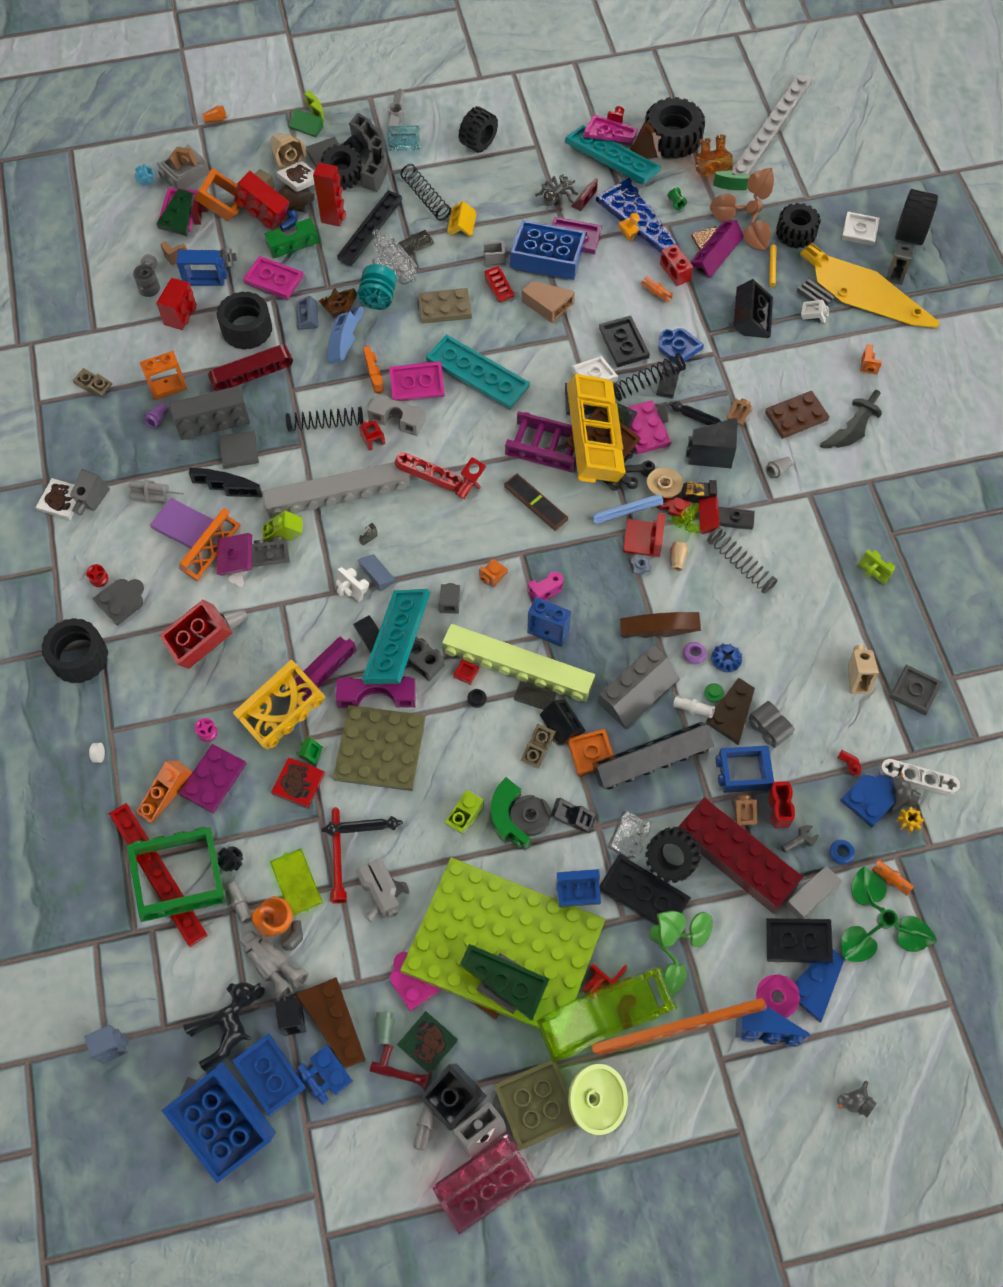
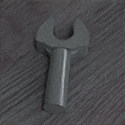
M804 825L798 830L799 836L783 844L781 848L786 853L802 843L811 847L815 844L819 835H814L811 838L807 837L806 833L813 826Z

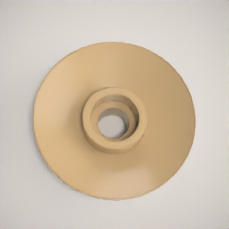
M658 468L648 475L647 487L654 495L660 494L662 498H670L680 493L683 487V479L673 469Z

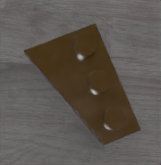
M738 678L715 708L713 717H708L706 724L739 745L755 688L741 678Z

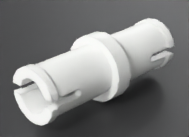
M677 696L673 703L674 708L689 711L692 715L696 713L712 718L715 711V706L700 703L696 699L689 700Z

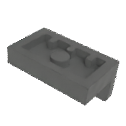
M283 537L272 538V542H265V539L255 540L254 544H252V567L290 562L288 540H284Z

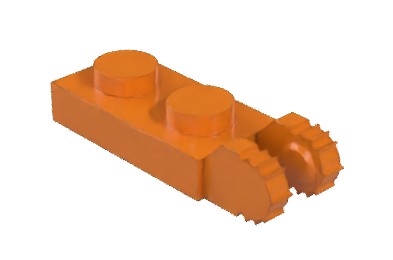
M370 346L363 347L364 357L374 393L380 394L384 391L379 366H375V362H377L376 354L371 352Z

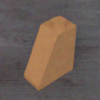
M532 281L522 290V302L551 323L574 304L575 292L572 290Z

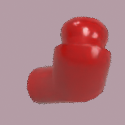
M841 750L837 758L846 762L851 775H859L862 771L859 759Z

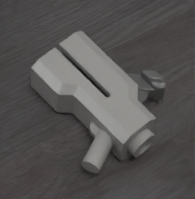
M377 858L369 862L370 865L365 864L355 870L363 889L370 891L374 898V907L365 916L370 922L379 912H381L383 918L396 916L400 910L396 898L402 892L410 893L408 885L402 881H395L390 876L382 859Z

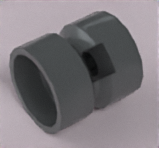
M143 264L134 269L133 277L139 293L145 297L156 295L160 291V285L154 268L148 264Z

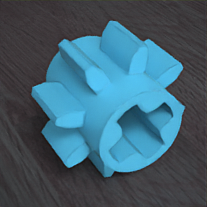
M143 164L135 169L137 172L134 174L135 179L139 184L146 186L154 182L153 177L155 173L150 166Z

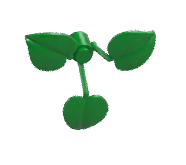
M865 866L854 876L851 893L858 904L866 905L870 903L872 907L880 911L876 918L878 925L868 933L860 926H852L846 929L841 938L842 957L850 962H862L870 959L878 948L876 940L870 936L881 928L889 929L893 926L899 931L897 934L899 945L906 951H921L936 943L937 939L933 931L921 919L915 916H905L900 920L899 927L898 916L893 910H885L884 907L881 908L874 903L884 899L887 889L884 881Z

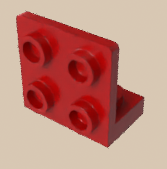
M658 513L657 520H653V522L628 519L623 552L660 557L666 514Z

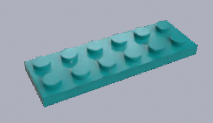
M584 125L565 137L564 143L578 149L585 155L593 157L598 162L608 165L611 169L621 172L624 176L636 180L638 183L645 184L660 172V165L612 140L583 137L586 129Z
M447 334L426 356L427 362L441 361L442 371L509 410L530 387L529 381Z
M428 589L393 591L362 677L364 684H396L401 682L430 596Z

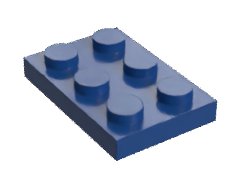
M270 1034L264 1036L232 1060L269 1117L307 1089Z

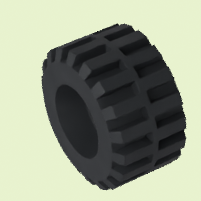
M480 106L471 108L460 124L458 138L461 144L477 153L486 150L497 133L498 119L496 115Z
M340 143L339 146L337 144H334L333 147L329 146L327 151L323 152L321 163L333 166L338 164L349 166L344 170H338V174L341 176L340 186H342L343 190H346V187H349V189L353 188V184H358V181L361 179L362 168L360 155L356 152L355 148H350V145L344 146V144Z
M804 203L785 206L780 212L776 227L778 239L782 240V243H786L789 247L804 248L805 245L809 246L810 243L815 241L821 222L820 214L817 213L816 209H812V206H807Z
M670 827L665 828L657 833L650 840V843L647 844L646 849L648 851L645 852V857H648L646 864L647 866L651 865L650 872L652 874L656 872V878L659 880L664 878V882L668 883L672 880L673 883H677L679 880H685L697 869L698 863L701 861V856H699L701 848L697 846L699 844L698 840L694 841L692 838L694 835L692 833L687 834L686 829L682 828L679 830L678 827H673L672 829ZM674 844L682 850L684 861L681 865L670 864L663 855L664 845Z

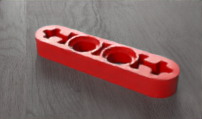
M406 452L398 453L394 462L399 470L452 492H456L463 483L462 478L458 474ZM416 466L423 467L425 471H419ZM433 473H438L441 478L434 477Z

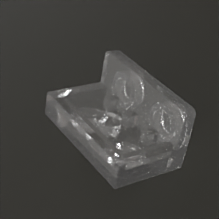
M627 810L623 811L607 847L627 859L636 858L642 852V844L650 833L649 827L652 821L648 819L641 820Z

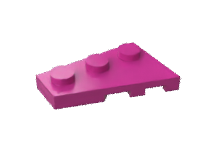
M594 114L584 131L583 137L633 143L638 129Z

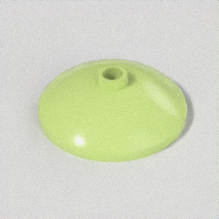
M592 1064L584 1067L576 1074L568 1095L569 1110L573 1120L583 1131L594 1135L608 1134L620 1125L626 1114L628 1095L625 1083L616 1070L607 1065Z

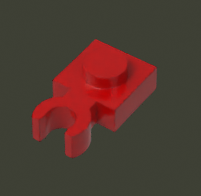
M675 496L673 500L663 498L665 503L657 506V509H667L668 515L685 520L692 502Z

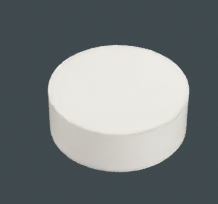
M92 743L89 749L90 760L93 763H101L105 755L104 746L102 743Z

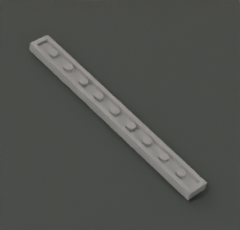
M798 73L732 169V175H750L811 85L812 78Z

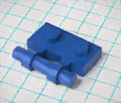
M327 1045L309 1058L314 1065L311 1069L308 1070L305 1064H301L297 1068L301 1075L300 1079L303 1083H307L312 1090V1096L318 1099L322 1105L329 1101L325 1094L329 1089L336 1096L353 1082ZM318 1073L325 1081L321 1086L314 1078Z

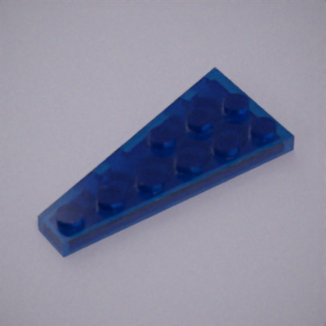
M630 177L596 196L595 201L620 221L629 218L632 213L638 214L640 220L635 225L640 230L637 234L660 253L667 247L675 244L678 245L670 233L664 230L662 227L663 223L656 219L655 212L645 198L639 195V190L632 185Z

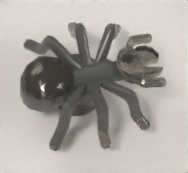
M561 174L559 176L560 184L557 183L556 177L553 176L550 179L551 182L546 180L545 184L541 185L542 189L539 193L535 194V197L542 195L544 192V205H560V210L563 212L562 194H566L568 201L573 204L570 193L565 190L570 189L572 194L576 196L578 192L574 191L573 186H569L574 184L575 180L572 181L570 179L568 181V177Z

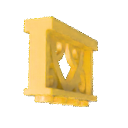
M291 659L240 705L233 714L259 744L268 750L274 748L284 735L289 734L299 721L305 720L313 708L319 707L326 696ZM299 674L306 683L297 686L294 677ZM284 686H286V689H285V690L290 689L289 691L284 692V693H281V692H280V690H281ZM303 688H309L312 691V695L306 701H303V696L307 694L298 692ZM274 695L278 697H288L291 695L287 714L279 716L269 715L272 710L271 698ZM265 703L267 704V709H266V711H265V709H261V707H262ZM251 716L259 720L255 728L248 721ZM264 722H266V732L268 728H273V731L267 736H262L260 732Z

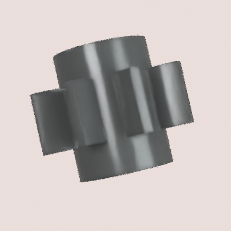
M232 249L219 250L220 256L224 259V267L234 266L233 261H237L236 253H232Z

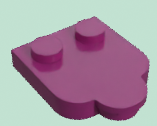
M401 952L394 958L393 965L395 969L391 973L390 980L411 1012L442 989L401 973V967L408 952Z

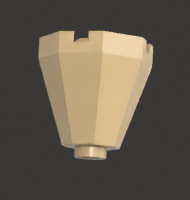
M283 133L272 135L270 144L278 167L287 168L300 162L303 157H306L307 154L302 140Z

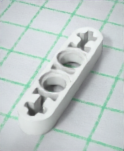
M893 759L885 760L879 768L880 774L889 777L891 780L898 776V773L899 775L903 774L904 780L909 782L911 786L947 796L954 795L960 788L959 780L952 775ZM888 765L891 766V769L893 770L891 773L888 772ZM906 770L912 771L915 778L908 779L904 772ZM924 777H933L935 783L933 785L927 784ZM948 782L951 783L952 789H948V785H946Z

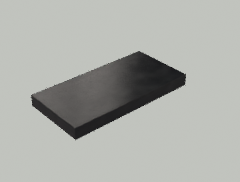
M621 854L617 856L599 885L602 893L654 925H659L657 914L666 911L682 913L691 899L687 894L664 882V880H659L654 874Z

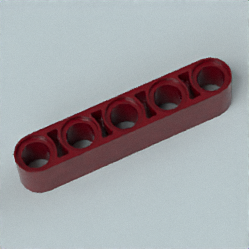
M278 345L209 371L208 378L213 389L220 391L287 368L292 365L293 358L286 345Z

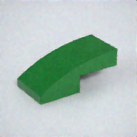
M731 170L715 171L713 186L727 190H747L749 175H732Z

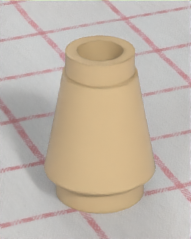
M674 542L673 546L670 547L671 565L675 571L683 570L689 551L686 543Z

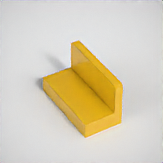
M462 200L451 209L447 232L452 236L461 230L471 237L477 212Z

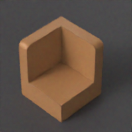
M166 241L160 244L163 255L172 266L177 262L178 250H187L185 244L171 248Z

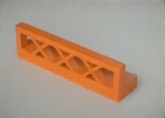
M225 508L220 511L179 564V570L195 581L200 579L217 557V550L214 552L213 549H217L218 545L212 546L211 539L214 536H221V538H224V535H227V537L233 536L241 525L229 517L230 511ZM225 521L234 526L231 531L223 532L222 525ZM202 550H211L210 559H201L200 553ZM199 563L201 570L197 575L188 569L191 564Z

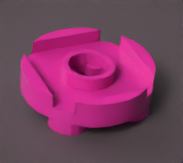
M779 974L769 975L757 986L756 999L763 998L766 1006L783 1017L787 1018L797 1010L800 1002L799 989L790 978ZM774 991L783 992V1001L781 1003L780 1001L774 1002L772 1000Z

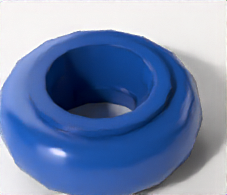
M836 840L831 844L829 854L834 862L845 865L852 862L855 857V850L848 841ZM837 848H844L847 851V857L839 856Z

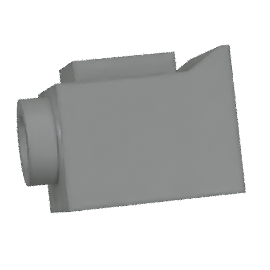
M484 242L485 266L505 263V258H508V249L504 247V242Z

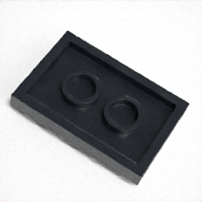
M631 315L599 324V330L617 367L649 359L650 353Z
M766 918L767 962L833 963L831 919Z

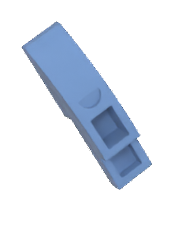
M362 306L352 308L349 312L337 316L328 344V362L330 364L343 361L346 353L352 347V343L355 340V336L352 333L365 311Z

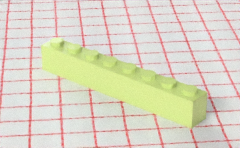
M454 624L450 625L442 642L443 651L449 656H458L470 663H478L486 669L498 670L503 675H512L522 682L529 681L539 688H548L556 694L571 696L576 701L587 702L594 685L595 674Z

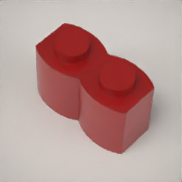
M789 781L774 782L768 794L769 805L772 808L770 819L774 828H789L795 818V808L791 801L793 790Z

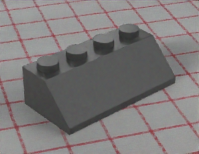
M653 645L599 693L598 704L626 729L678 682L680 678L669 658Z

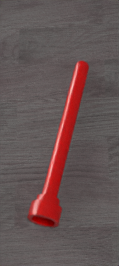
M334 807L332 809V822L336 825L340 823V810ZM337 832L332 836L334 888L330 893V902L341 904L347 902V892L342 887L341 834Z

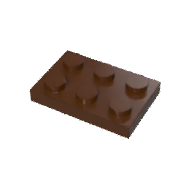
M812 390L768 407L765 410V414L782 439L826 422L830 417Z

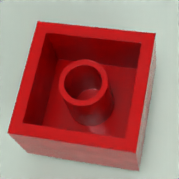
M170 278L156 302L163 324L179 330L184 329L185 325L189 322L191 314L197 308L190 283L175 278Z

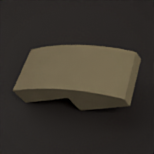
M85 368L73 379L75 385L101 397L112 386V382L99 374L94 375Z
M537 724L521 761L540 768L556 731Z

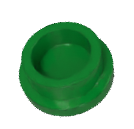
M711 683L706 686L704 695L708 701L718 702L723 698L724 690L719 684Z

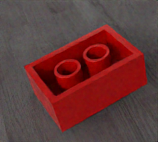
M249 170L237 184L234 201L239 207L244 208L252 217L257 218L266 228L275 230L284 221L290 202Z
M202 599L163 631L159 637L177 665L190 669L228 638L232 631L214 604Z

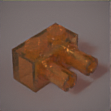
M718 135L715 137L716 150L714 151L710 149V138L700 140L701 153L695 155L696 171L702 177L714 175L715 171L733 170V155L726 149V135H720V138Z

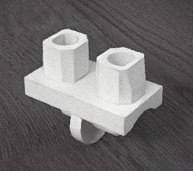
M342 567L337 570L338 577L335 580L336 586H338L337 594L340 596L347 594L352 596L357 602H360L363 599L364 593L369 588V582L365 579L357 581V573L353 568L347 570Z

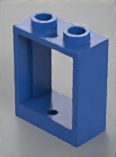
M178 250L176 263L182 281L189 282L190 286H224V279H227V270L224 269V259L220 256L219 250ZM190 265H215L216 270H191Z
M535 597L528 611L527 633L562 647L570 632L571 611Z
M768 745L721 748L715 758L716 767H720L718 783L719 786H722L723 793L770 790L774 783ZM758 756L761 779L730 781L727 758Z

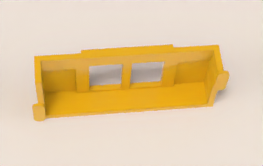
M574 374L567 383L578 471L577 478L579 481L595 483L596 479L618 482L625 474L613 381ZM583 404L607 408L609 423L585 419ZM586 426L610 429L612 444L588 441Z

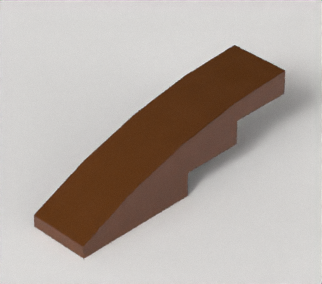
M699 612L655 613L620 618L621 636L623 638L642 635L644 638L663 635L665 638L701 631Z

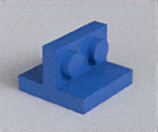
M599 869L557 872L555 884L559 907L601 904Z

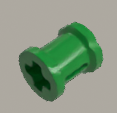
M678 187L670 190L667 195L669 200H672L675 210H680L687 204L686 198L682 196V192Z

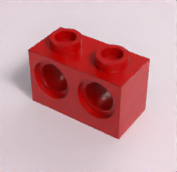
M675 244L661 251L660 265L674 284L679 286L691 281L693 266L679 247Z

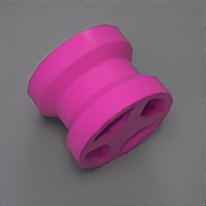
M202 718L195 725V731L200 740L210 742L216 738L217 728L211 719Z

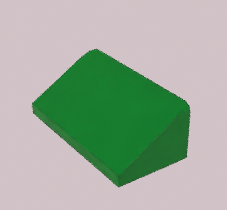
M298 109L294 110L289 123V128L317 137L324 127L322 118Z

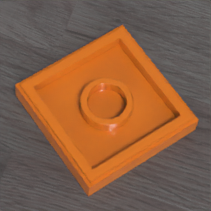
M605 729L574 736L567 740L578 777L595 773L592 763L613 755Z

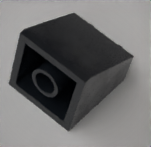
M738 418L694 429L692 437L689 436L688 447H686V457L689 458L688 465L731 469L737 449Z

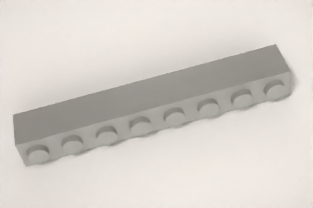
M394 462L262 492L268 517L274 518L284 510L297 514L301 511L315 510L319 507L333 506L337 503L351 502L355 499L369 498L373 495L387 494L396 490H405L411 486L409 474L399 470Z

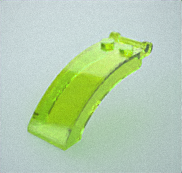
M656 966L645 972L600 988L537 1019V1024L552 1062L555 1063L572 1057L579 1051L607 1037L656 1019L660 1015L678 1008L676 1002L672 1001L662 976L663 970L661 966ZM654 977L664 1005H658L649 983V978Z

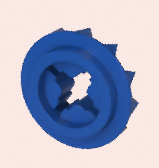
M722 643L713 650L711 660L718 670L733 672L742 663V653H740L738 647L735 648L732 644ZM724 654H732L730 657L731 660H723Z

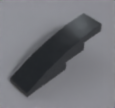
M189 468V476L192 483L207 484L209 490H224L226 496L232 497L263 496L260 484L244 477L212 469Z

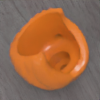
M272 896L253 911L251 918L255 929L260 935L272 937L280 935L288 929L292 923L293 914L289 903L285 899Z

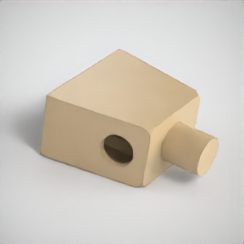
M863 645L853 647V653L848 664L851 693L870 694L879 673L874 651L865 650Z

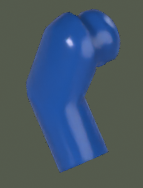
M294 209L287 212L288 220L280 224L283 232L294 227L298 220V214H296Z

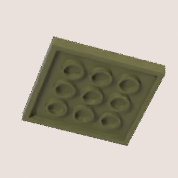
M348 705L333 777L334 781L413 791L426 716Z

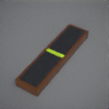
M518 473L504 483V487L554 531L568 521L567 515Z

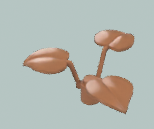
M773 169L758 170L749 176L747 187L751 193H754L753 197L755 200L749 201L747 205L735 206V196L727 193L717 196L710 204L711 212L721 222L732 220L736 214L735 209L745 208L748 213L754 214L751 226L744 229V239L748 245L758 250L768 249L771 236L770 227L765 221L759 220L755 223L754 221L759 215L758 213L763 209V203L760 199H766L772 193L774 186Z

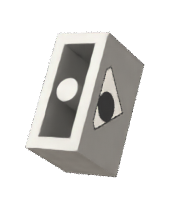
M489 1102L453 1131L458 1143L472 1159L507 1131L503 1118Z

